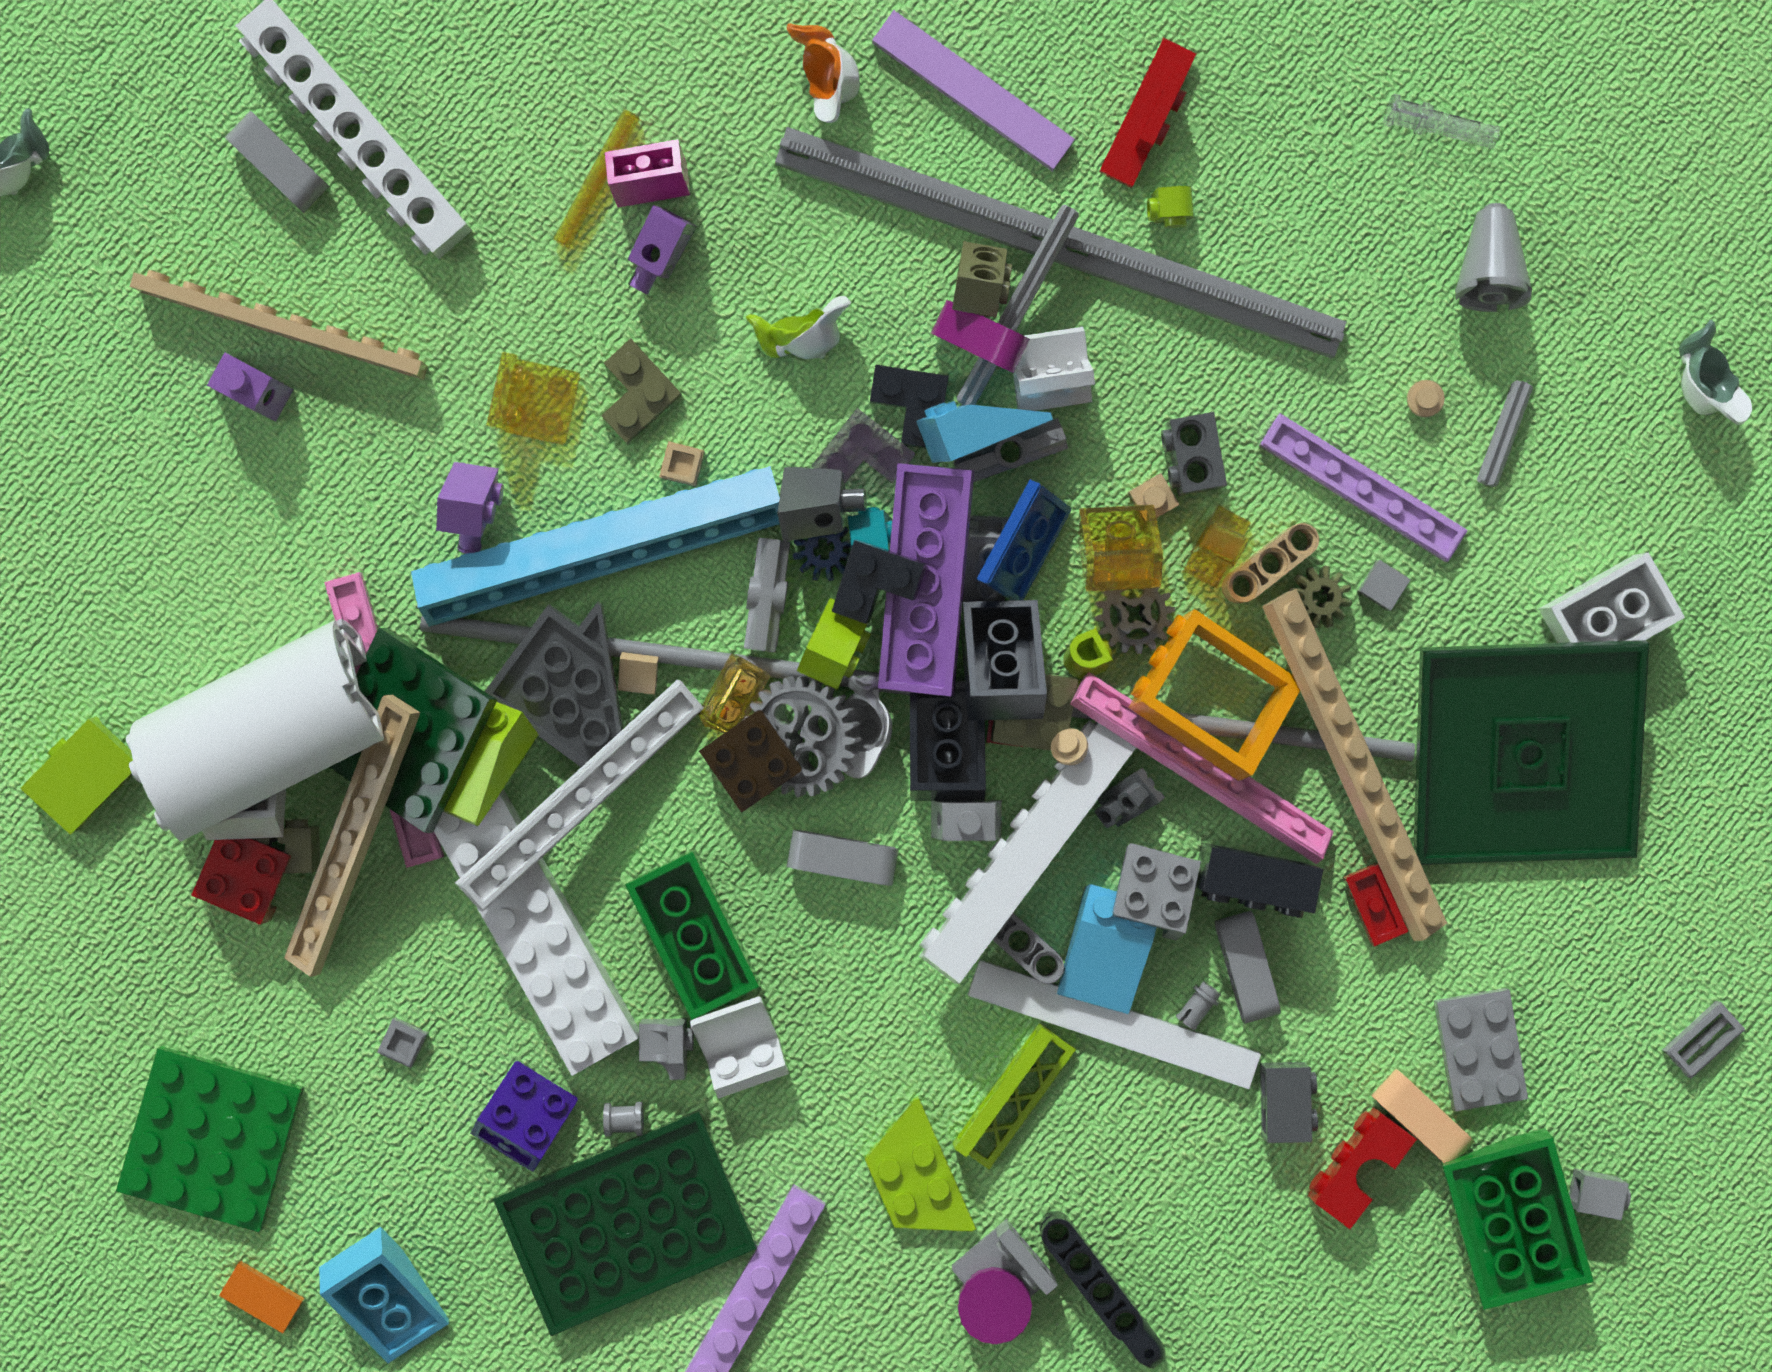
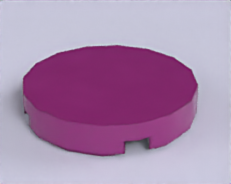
M990 1267L978 1270L966 1281L965 1285L963 1284L959 1291L957 1308L961 1324L972 1337L983 1343L1001 1344L1012 1341L1024 1331L1030 1321L1032 1302L1027 1286L1018 1276L1008 1269Z

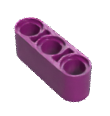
M946 300L931 334L1014 373L1030 339L979 314L952 310L953 302Z

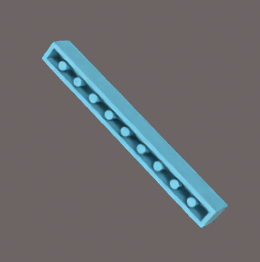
M771 466L763 469H753L745 474L725 480H716L708 485L691 490H681L674 495L653 501H644L639 505L619 511H609L602 516L585 521L572 522L567 526L547 532H538L530 537L513 542L500 543L495 547L479 552L466 553L455 559L428 564L424 568L411 571L418 609L430 627L779 525L777 512L780 496Z

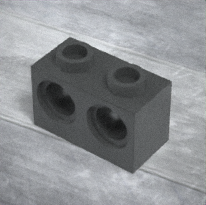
M1214 412L1171 419L1165 423L1166 430H1161V439L1164 451H1170L1173 466L1168 467L1171 489L1177 488L1178 496L1221 489L1227 486ZM1190 427L1196 431L1198 441L1195 446H1187L1181 441L1180 431L1182 428ZM1189 464H1198L1203 468L1204 479L1201 483H1194L1187 477L1186 471Z

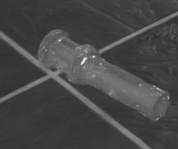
M1395 93L1389 100L1384 116L1385 127L1390 128L1392 125L1408 128L1413 130L1415 135L1419 136L1430 132L1487 147L1491 150L1496 145L1493 139L1498 140L1500 126L1434 110L1433 105L1429 102L1424 101L1422 104L1406 101L1401 99L1399 94Z

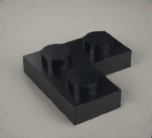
M875 365L870 403L906 408L901 445L927 449L916 421L926 417L924 410L945 403L949 376Z
M854 540L831 612L865 624L870 623L880 589L912 601L916 600L927 564L861 540Z

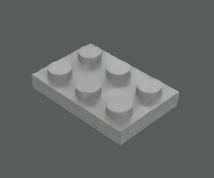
M1502 988L1434 1000L1452 1109L1456 1112L1528 1099L1510 990Z

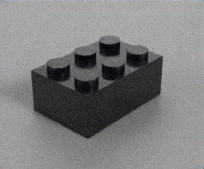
M1038 600L963 602L960 628L968 721L1043 719L1047 689Z
M1201 842L1198 861H1201L1196 883V888L1202 891L1201 896L1207 897L1208 900L1229 904L1230 897L1238 898V903L1243 904L1244 907L1266 911L1267 904L1273 905L1274 910L1280 912V914L1303 918L1304 912L1315 914L1324 869L1309 863Z

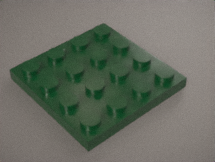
M378 628L366 653L367 661L361 664L356 674L359 690L376 710H378L383 696L394 695L420 712L385 806L424 833H433L497 699L388 628ZM362 751L329 768L351 782Z

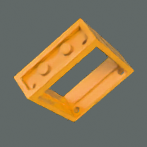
M1196 609L1183 616L1177 615L1167 629L1166 633L1170 637L1165 646L1160 645L1149 660L1152 668L1146 677L1144 675L1141 676L1134 685V689L1131 692L1134 699L1128 708L1236 780L1240 781L1253 776L1300 692L1296 680L1291 673ZM1193 633L1275 687L1238 753L1155 698Z

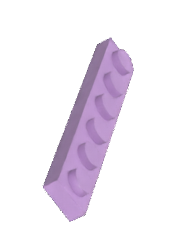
M793 1184L684 1372H729L824 1209V1201Z

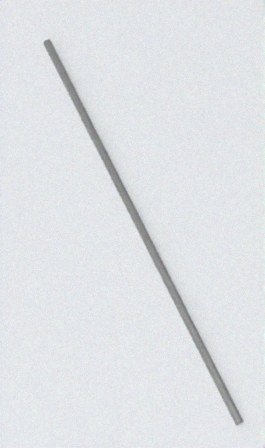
M422 616L420 623L421 632L520 644L531 629V627L465 618H458L429 627ZM608 637L612 657H620L622 652L659 657L658 663L725 671L726 669V672H730L731 669L738 665H745L752 668L757 676L765 677L764 673L767 674L766 677L780 679L793 676L795 681L798 677L804 675L796 671L800 662ZM854 670L852 675L856 677L871 675L875 676L879 681V673ZM844 676L839 686L850 688L848 686L850 678ZM879 689V692L910 696V692ZM1073 707L1072 717L1092 719ZM1177 712L1214 736L1246 740L1255 722ZM1280 726L1271 742L1327 750L1318 730ZM1364 737L1370 753L1374 757L1412 761L1414 758V743Z

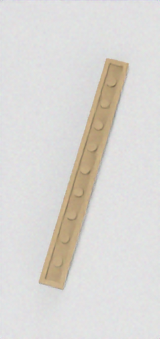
M1297 589L1288 591L1263 605V610L1413 941H1423L1446 925L1447 921Z

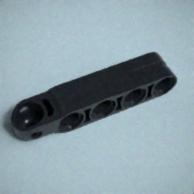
M1051 1211L1045 1214L1040 1221L1039 1230L1047 1249L1117 1339L1124 1342L1139 1363L1154 1369L1163 1362L1166 1353L1160 1338L1071 1219L1060 1211ZM1054 1224H1062L1067 1227V1231L1063 1237L1053 1239L1047 1235L1049 1228ZM1083 1253L1089 1256L1087 1265L1082 1268H1074L1070 1265L1072 1257L1076 1254ZM1100 1283H1107L1112 1287L1110 1293L1103 1298L1095 1297L1093 1295L1094 1288ZM1122 1313H1130L1134 1316L1133 1322L1126 1327H1120L1115 1324L1116 1318Z

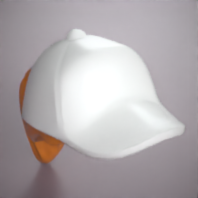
M788 23L787 32L794 41L805 45L803 69L810 83L809 93L814 97L815 115L823 122L833 123L839 117L841 103L855 98L859 91L858 66L854 58L836 44L833 34L827 28L818 25L802 26Z

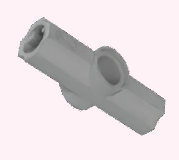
M1058 418L960 457L953 460L956 469L974 470L973 482L1066 450L1068 446L1063 428ZM1005 442H1013L1019 448V457L1013 463L1006 462L1001 457L1000 450Z
M769 538L758 539L754 576L750 577L746 609L749 610L744 643L745 649L776 653L780 630V616L784 614L788 581H785L790 542Z

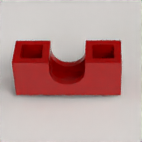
M1372 1107L1369 1113L1365 1111L1358 1117L1353 1126L1355 1130L1353 1135L1347 1142L1342 1141L1336 1147L1331 1156L1333 1162L1325 1172L1320 1171L1313 1178L1309 1186L1311 1191L1308 1196L1310 1199L1350 1230L1372 1201L1357 1185L1356 1175L1359 1167L1368 1160L1378 1159L1396 1169L1417 1140L1375 1107Z

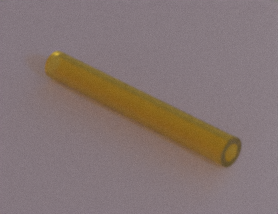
M623 109L553 238V241L569 249L607 180L605 152L624 149L640 119L632 112Z

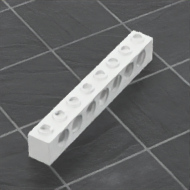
M264 0L235 25L244 35L239 42L254 58L260 54L267 61L268 65L264 70L278 86L285 82L293 91L288 96L291 102L303 115L309 110L318 120L312 125L327 143L334 139L342 149L337 154L352 171L358 166L365 174L366 178L361 181L376 199L383 195L391 204L386 209L389 215L400 227L407 223L416 233L410 239L424 255L431 251L440 259L472 231L273 0ZM281 39L286 40V47L282 52L278 54L271 53V47L274 42ZM311 68L310 77L306 81H295V76L300 69ZM335 96V104L331 109L326 111L320 110V102L324 97ZM350 124H360V132L356 137L352 139L344 138V131ZM375 152H384L385 158L383 163L378 167H369V157ZM399 180H408V191L400 196L393 195L394 184ZM423 208H432L434 210L432 220L426 224H419L417 222L419 211Z

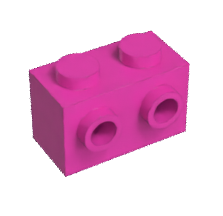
M678 139L605 152L608 186L618 208L690 195L687 162Z

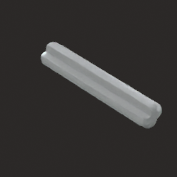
M1514 381L1508 392L1477 477V481L1485 486L1496 487L1500 481L1533 390L1532 385L1524 381Z

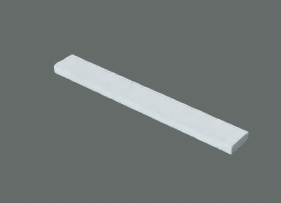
M676 680L458 879L455 884L483 912L704 709L703 706L682 681Z
M979 959L968 992L970 997L1250 1089L1261 1056L1259 1052L1130 1010L1129 1014L1057 995L1058 985L1041 983L1034 977Z

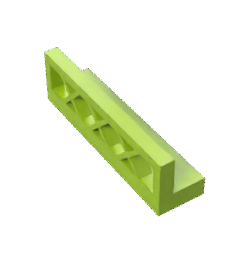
M1038 1023L953 1141L954 1149L965 1157L971 1156L990 1170L1076 1049L1044 1025ZM1050 1041L1064 1050L1056 1063L1040 1064L1039 1056ZM1050 1069L1048 1074L1043 1079L1042 1070ZM1037 1071L1039 1086L1035 1092L1019 1095L1018 1085L1027 1073ZM1029 1099L1021 1110L1020 1101ZM1016 1101L1018 1115L1014 1121L997 1125L996 1116L1005 1103ZM1006 1130L1001 1139H999L998 1131ZM994 1131L996 1146L986 1157L974 1149V1146L984 1133Z

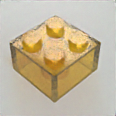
M1154 505L1079 509L1078 545L1086 591L1161 587L1163 549Z

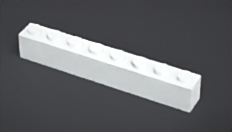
M1089 720L1081 729V732L1088 741V751L1084 760L1076 765H1064L1057 761L1054 766L1058 770L1057 774L1051 782L1044 779L1032 795L1036 802L1029 811L1023 808L1010 824L1014 831L1006 841L1000 838L987 855L992 860L984 871L978 867L965 884L969 888L968 892L961 901L956 897L942 914L947 920L941 928L936 930L933 927L920 943L924 950L919 957L952 983L960 984L1136 749L1135 746L1100 723H1092Z

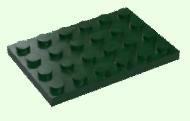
M700 1109L647 1131L642 1136H635L496 1195L493 1198L550 1336L757 1249L758 1246Z

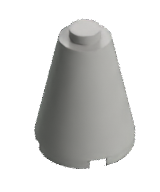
M1491 203L1476 214L1455 289L1456 300L1460 298L1459 304L1462 307L1475 311L1497 312V305L1509 304V310L1517 309L1531 301L1532 288L1515 214L1504 204Z

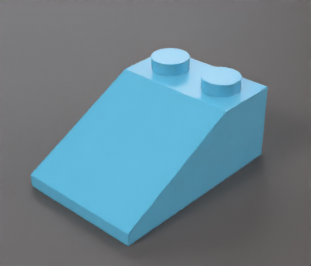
M955 401L924 410L926 417L916 422L931 462L937 463L956 460L1051 421L1053 418L1051 412L970 404L957 406Z
M1090 884L1084 887L1064 963V971L1061 975L1056 994L1129 1014L1157 927L1113 916L1112 911L1117 891Z
M379 1227L319 1267L320 1295L387 1363H390L449 1324V1318L403 1249L382 1227Z

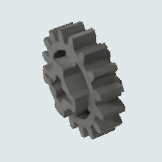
M1127 574L1126 584H1122L1118 578L1112 580L1114 590L1111 591L1104 587L1101 593L1106 597L1105 601H1096L1094 604L1097 608L1102 609V614L1093 617L1094 621L1103 622L1104 627L1098 631L1099 635L1108 633L1111 636L1108 640L1110 647L1117 642L1121 643V653H1126L1129 647L1133 646L1136 654H1142L1143 644H1146L1150 650L1156 649L1154 639L1157 637L1160 640H1166L1168 637L1162 630L1173 623L1171 620L1166 619L1167 614L1175 611V607L1165 605V601L1171 596L1170 593L1161 595L1158 593L1161 586L1159 581L1151 586L1147 585L1148 575H1142L1139 582H1135L1133 574ZM1129 589L1143 591L1136 599H1128L1120 594ZM1154 601L1158 608L1157 621L1151 616L1150 606ZM1111 606L1117 611L1118 623L1114 627L1110 620ZM1124 606L1129 608L1139 606L1141 608L1139 616L1144 622L1135 620L1130 623L1127 620L1130 614ZM1132 629H1140L1148 634L1140 639L1126 638V635Z

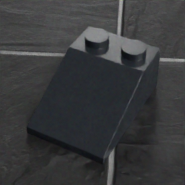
M955 681L954 695L951 697L910 692L911 801H985V720L968 721L965 681Z

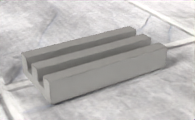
M1716 1000L1662 1050L1666 1055L1670 1056L1674 1064L1682 1070L1686 1077L1692 1079L1737 1038L1745 1028L1721 1002ZM1719 1014H1721V1016H1720L1712 1025H1710L1701 1035H1699V1036H1698L1690 1045H1688L1680 1054L1677 1053V1052H1678L1679 1050H1681L1690 1040H1692L1701 1030H1703L1712 1020H1714ZM1727 1023L1731 1025L1725 1033L1691 1064L1688 1065L1686 1063L1695 1052L1709 1042Z

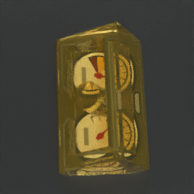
M731 653L702 704L704 709L698 713L704 726L725 733L743 721L745 716H748L752 710L750 703L757 701L759 698L758 693L764 689L770 674L742 657Z

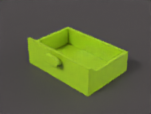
M97 716L89 718L67 741L61 738L47 752L50 758L20 789L71 835L132 776L129 768V763L133 761L131 750L105 727Z

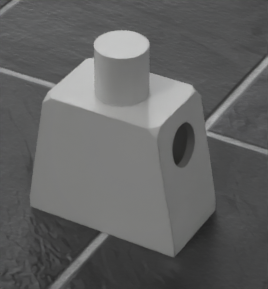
M1002 800L931 801V837L941 841H996L1002 837Z

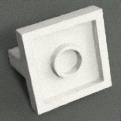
M1078 327L1025 335L1030 341L1013 373L1017 409L1037 411L1092 402L1091 385H1095L1094 370L1088 361L1084 328Z

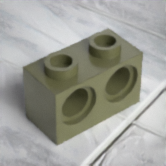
M963 241L952 310L997 317L999 303L1007 304L1012 264L1006 263L1007 249Z

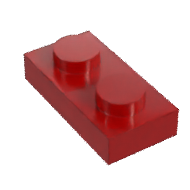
M1378 863L1342 877L1372 946L1375 947L1408 932Z

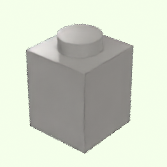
M1574 1168L1569 1191L1573 1209L1581 1213L1622 1220L1623 1211L1628 1209L1631 1200L1630 1189H1628L1629 1184L1617 1176Z

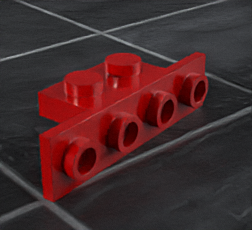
M1163 37L1099 173L1130 188L1133 187L1154 143L1161 146L1171 125L1165 123L1169 111L1172 110L1177 113L1187 92L1182 90L1181 87L1197 53Z

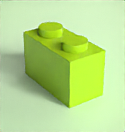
M830 598L796 671L838 690L843 677L850 678L853 675L860 659L853 655L855 651L863 653L871 633L865 631L867 624L831 612L835 600Z

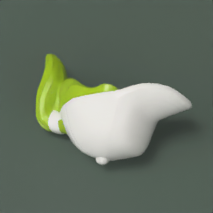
M839 296L831 300L823 310L816 308L808 315L786 317L772 325L758 315L750 314L746 316V319L753 326L757 340L768 356L780 358L793 354L802 359H822L828 351L839 343L840 334L836 320L851 304V301L845 296Z

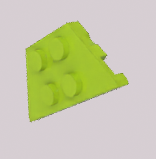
M919 1096L915 1097L897 1121H894L888 1128L882 1139L865 1156L866 1164L894 1228L970 1232L976 1230V1226Z

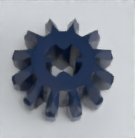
M844 527V530L837 534L811 537L807 541L803 539L794 540L793 543L796 546L805 548V551L793 554L794 560L808 558V561L800 567V571L805 573L813 565L815 570L812 579L815 581L819 580L821 569H826L828 581L834 580V574L831 569L834 566L843 574L845 566L840 563V560L848 561L849 553L843 552V549L851 548V541L841 542V539L849 532L848 528ZM827 540L828 546L832 543L835 547L834 551L829 552L830 558L827 560H821L820 554L817 557L814 555L813 550L819 548V541Z

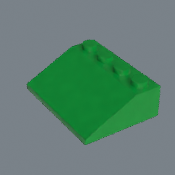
M1545 1128L1506 1138L1442 1164L1483 1310L1594 1282L1554 1138Z

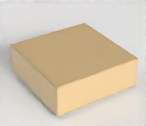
M668 441L659 477L696 487L705 451Z
M622 652L619 663L618 690L655 695L659 657Z

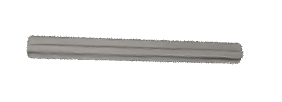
M1067 205L1060 207L998 321L999 324L1016 332L1078 219V211ZM979 357L959 392L957 401L962 405H976L997 365Z

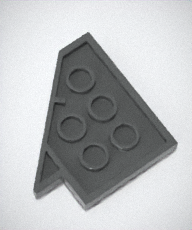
M599 601L580 626L549 604L485 690L486 693L496 698L497 702L522 711L540 738L580 767L587 763L623 730L603 604Z

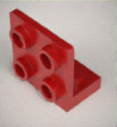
M253 838L214 840L191 896L262 925L272 920L277 909L271 903L291 856Z

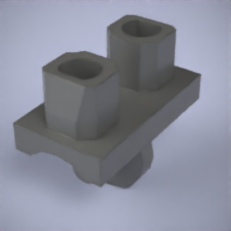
M1141 768L1105 790L1098 798V802L1101 805L1095 810V814L1106 828L1115 824L1117 827H1120L1159 804L1165 797L1154 788V781L1148 778L1146 771Z

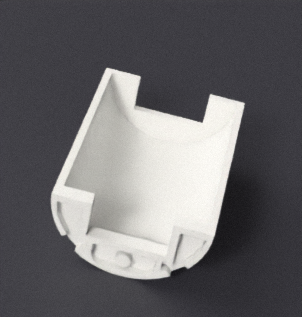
M343 619L334 620L136 720L132 724L130 734L126 736V742L133 761L129 763V768L134 778L142 783L148 798L156 810L154 812L155 819L163 831L170 830L181 842L384 740L379 713L360 692L354 667L366 662L367 659L361 635L348 622Z

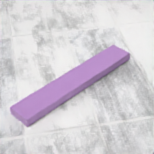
M895 10L892 11L872 40V44L1052 172L1073 144L1075 139Z
M1281 413L1277 415L1259 444L1264 450L1444 562H1449L1468 531Z

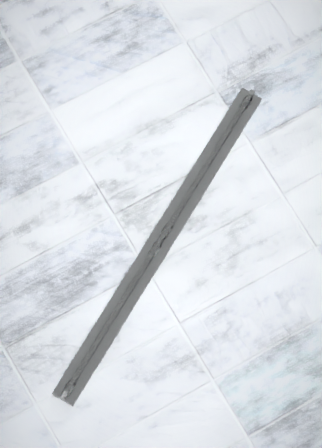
M789 127L786 128L784 137L781 139L780 149L775 160V165L1033 255H1035L1042 241L1032 238V235L1044 238L1053 222L1051 218ZM788 150L807 156L809 159L788 153ZM1074 226L1054 261L1331 359L1335 357L1339 343L1344 337L1343 331L1346 321ZM1067 247H1069L1071 249L1088 254V256H1084L1066 249ZM1313 332V333H1315V334H1318V335H1321V336L1330 338L1331 340L1328 341V340H1325V339H1322V338H1319V337L1310 335V333Z

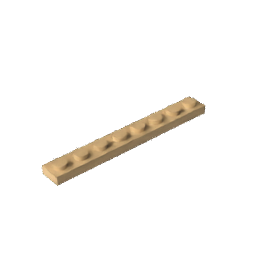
M148 270L146 276L133 273L129 287L140 293L424 380L428 366L419 360V353L398 347L397 353L383 349L385 343L363 336L361 342L347 338L349 332L327 325L325 331L313 328V321L294 314H291L290 320L277 317L278 310L258 303H255L254 309L240 305L242 299L223 292L219 293L218 298L206 295L205 287L184 281L183 286L180 287L169 283V276L152 270Z
M386 695L381 699L377 712L379 713L384 740L361 752L284 956L287 961L310 977L321 974L420 712L394 695Z

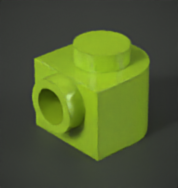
M1190 186L1158 187L1151 194L1152 198L1147 199L1148 220L1154 223H1164L1165 228L1187 226V220L1194 218L1192 187Z
M1096 628L1076 636L1063 658L1066 670L1072 676L1083 679L1088 672L1095 676L1106 671L1113 660L1109 643L1105 638L1100 637Z

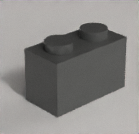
M1305 1062L1260 1063L1261 1137L1267 1143L1312 1142V1131H1317L1318 1129L1317 1111L1312 1109L1311 1094L1317 1093L1316 1073L1311 1072V1067Z

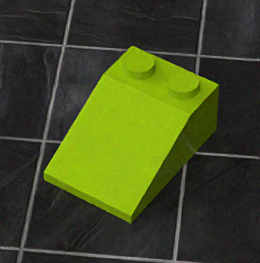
M496 702L443 812L477 827L480 825L539 735L522 711Z

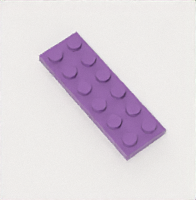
M897 463L890 551L926 563L927 567L916 600L912 601L886 591L878 681L879 689L950 697L954 695L974 470Z

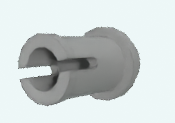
M1204 981L1200 986H1194L1195 993L1176 1015L1180 1021L1183 1020L1182 1023L1194 1031L1213 1005L1218 1006V998L1221 996L1215 988Z

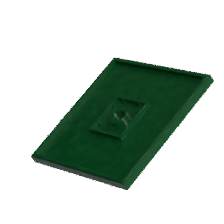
M1646 640L1420 647L1413 845L1420 864L1637 858L1649 643Z

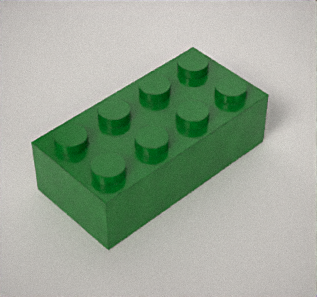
M696 849L625 884L691 1020L760 986L759 976Z

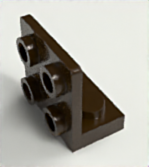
M757 710L699 751L741 813L802 771L801 765L763 710Z

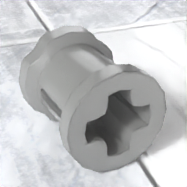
M636 1102L635 1106L613 1107L611 1103H605L603 1110L605 1137H611L612 1133L635 1132L637 1136H642L644 1131L643 1103Z

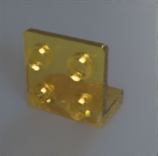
M502 352L486 425L495 431L565 445L579 386L580 374L576 371L525 361L516 354Z

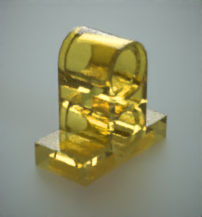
M1217 505L1182 571L1216 588L1226 569L1232 568L1244 551L1249 539L1244 535L1251 522Z

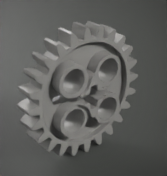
M806 675L798 677L796 681L793 676L784 678L783 684L780 681L770 684L771 691L766 689L758 693L762 702L755 701L750 703V707L755 712L763 710L802 767V771L781 786L782 794H787L794 788L796 797L805 795L807 791L812 797L820 794V788L826 792L833 789L832 782L838 784L844 781L845 778L841 771L848 772L854 768L847 759L859 756V752L851 748V744L861 741V737L853 735L851 729L858 727L860 723L849 721L848 716L854 712V707L843 709L841 706L846 699L845 694L834 698L832 695L835 688L826 686L822 689V683L815 679L809 684V679ZM787 704L794 710L793 721L789 720L785 714ZM808 705L811 706V713H810V714H809ZM820 716L825 718L828 723L827 733L822 732L819 728L818 719ZM810 751L818 757L819 763L817 768L813 767L809 762Z

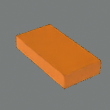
M243 1261L237 1264L219 1294L223 1299L281 1333L286 1331L305 1299Z

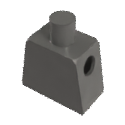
M784 467L777 512L783 541L840 533L844 530L846 512L866 511V490L846 489L843 472L840 470Z

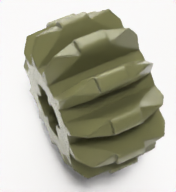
M1323 566L1319 575L1314 567H1309L1306 569L1307 579L1302 575L1294 577L1295 582L1301 588H1289L1288 591L1297 589L1314 628H1318L1320 620L1326 628L1332 627V616L1339 620L1345 618L1346 615L1339 606H1351L1352 601L1342 598V593L1351 590L1350 585L1340 587L1337 585L1343 578L1342 573L1338 572L1330 578L1329 566ZM1323 589L1324 591L1321 594L1327 595V601L1317 606L1315 603L1318 600H1313L1312 594Z

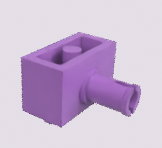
M454 462L438 495L436 531L459 534L457 549L462 553L481 551V537L486 525L493 524L496 505H501L504 485L498 483L499 468Z

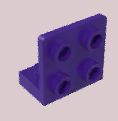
M515 1061L476 1120L470 1134L534 1172L578 1099L521 1062Z

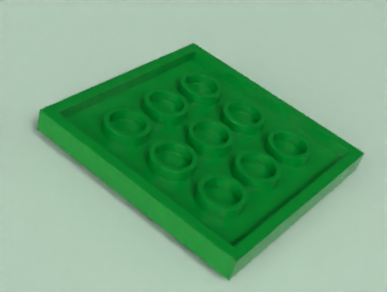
M161 1046L157 1048L116 1192L260 1232L264 1227L304 1087Z

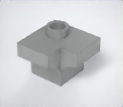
M687 1018L642 1019L639 1023V1061L660 1063L666 1068L670 1080H685L687 1075V1051H693L694 1033L691 1028H687Z

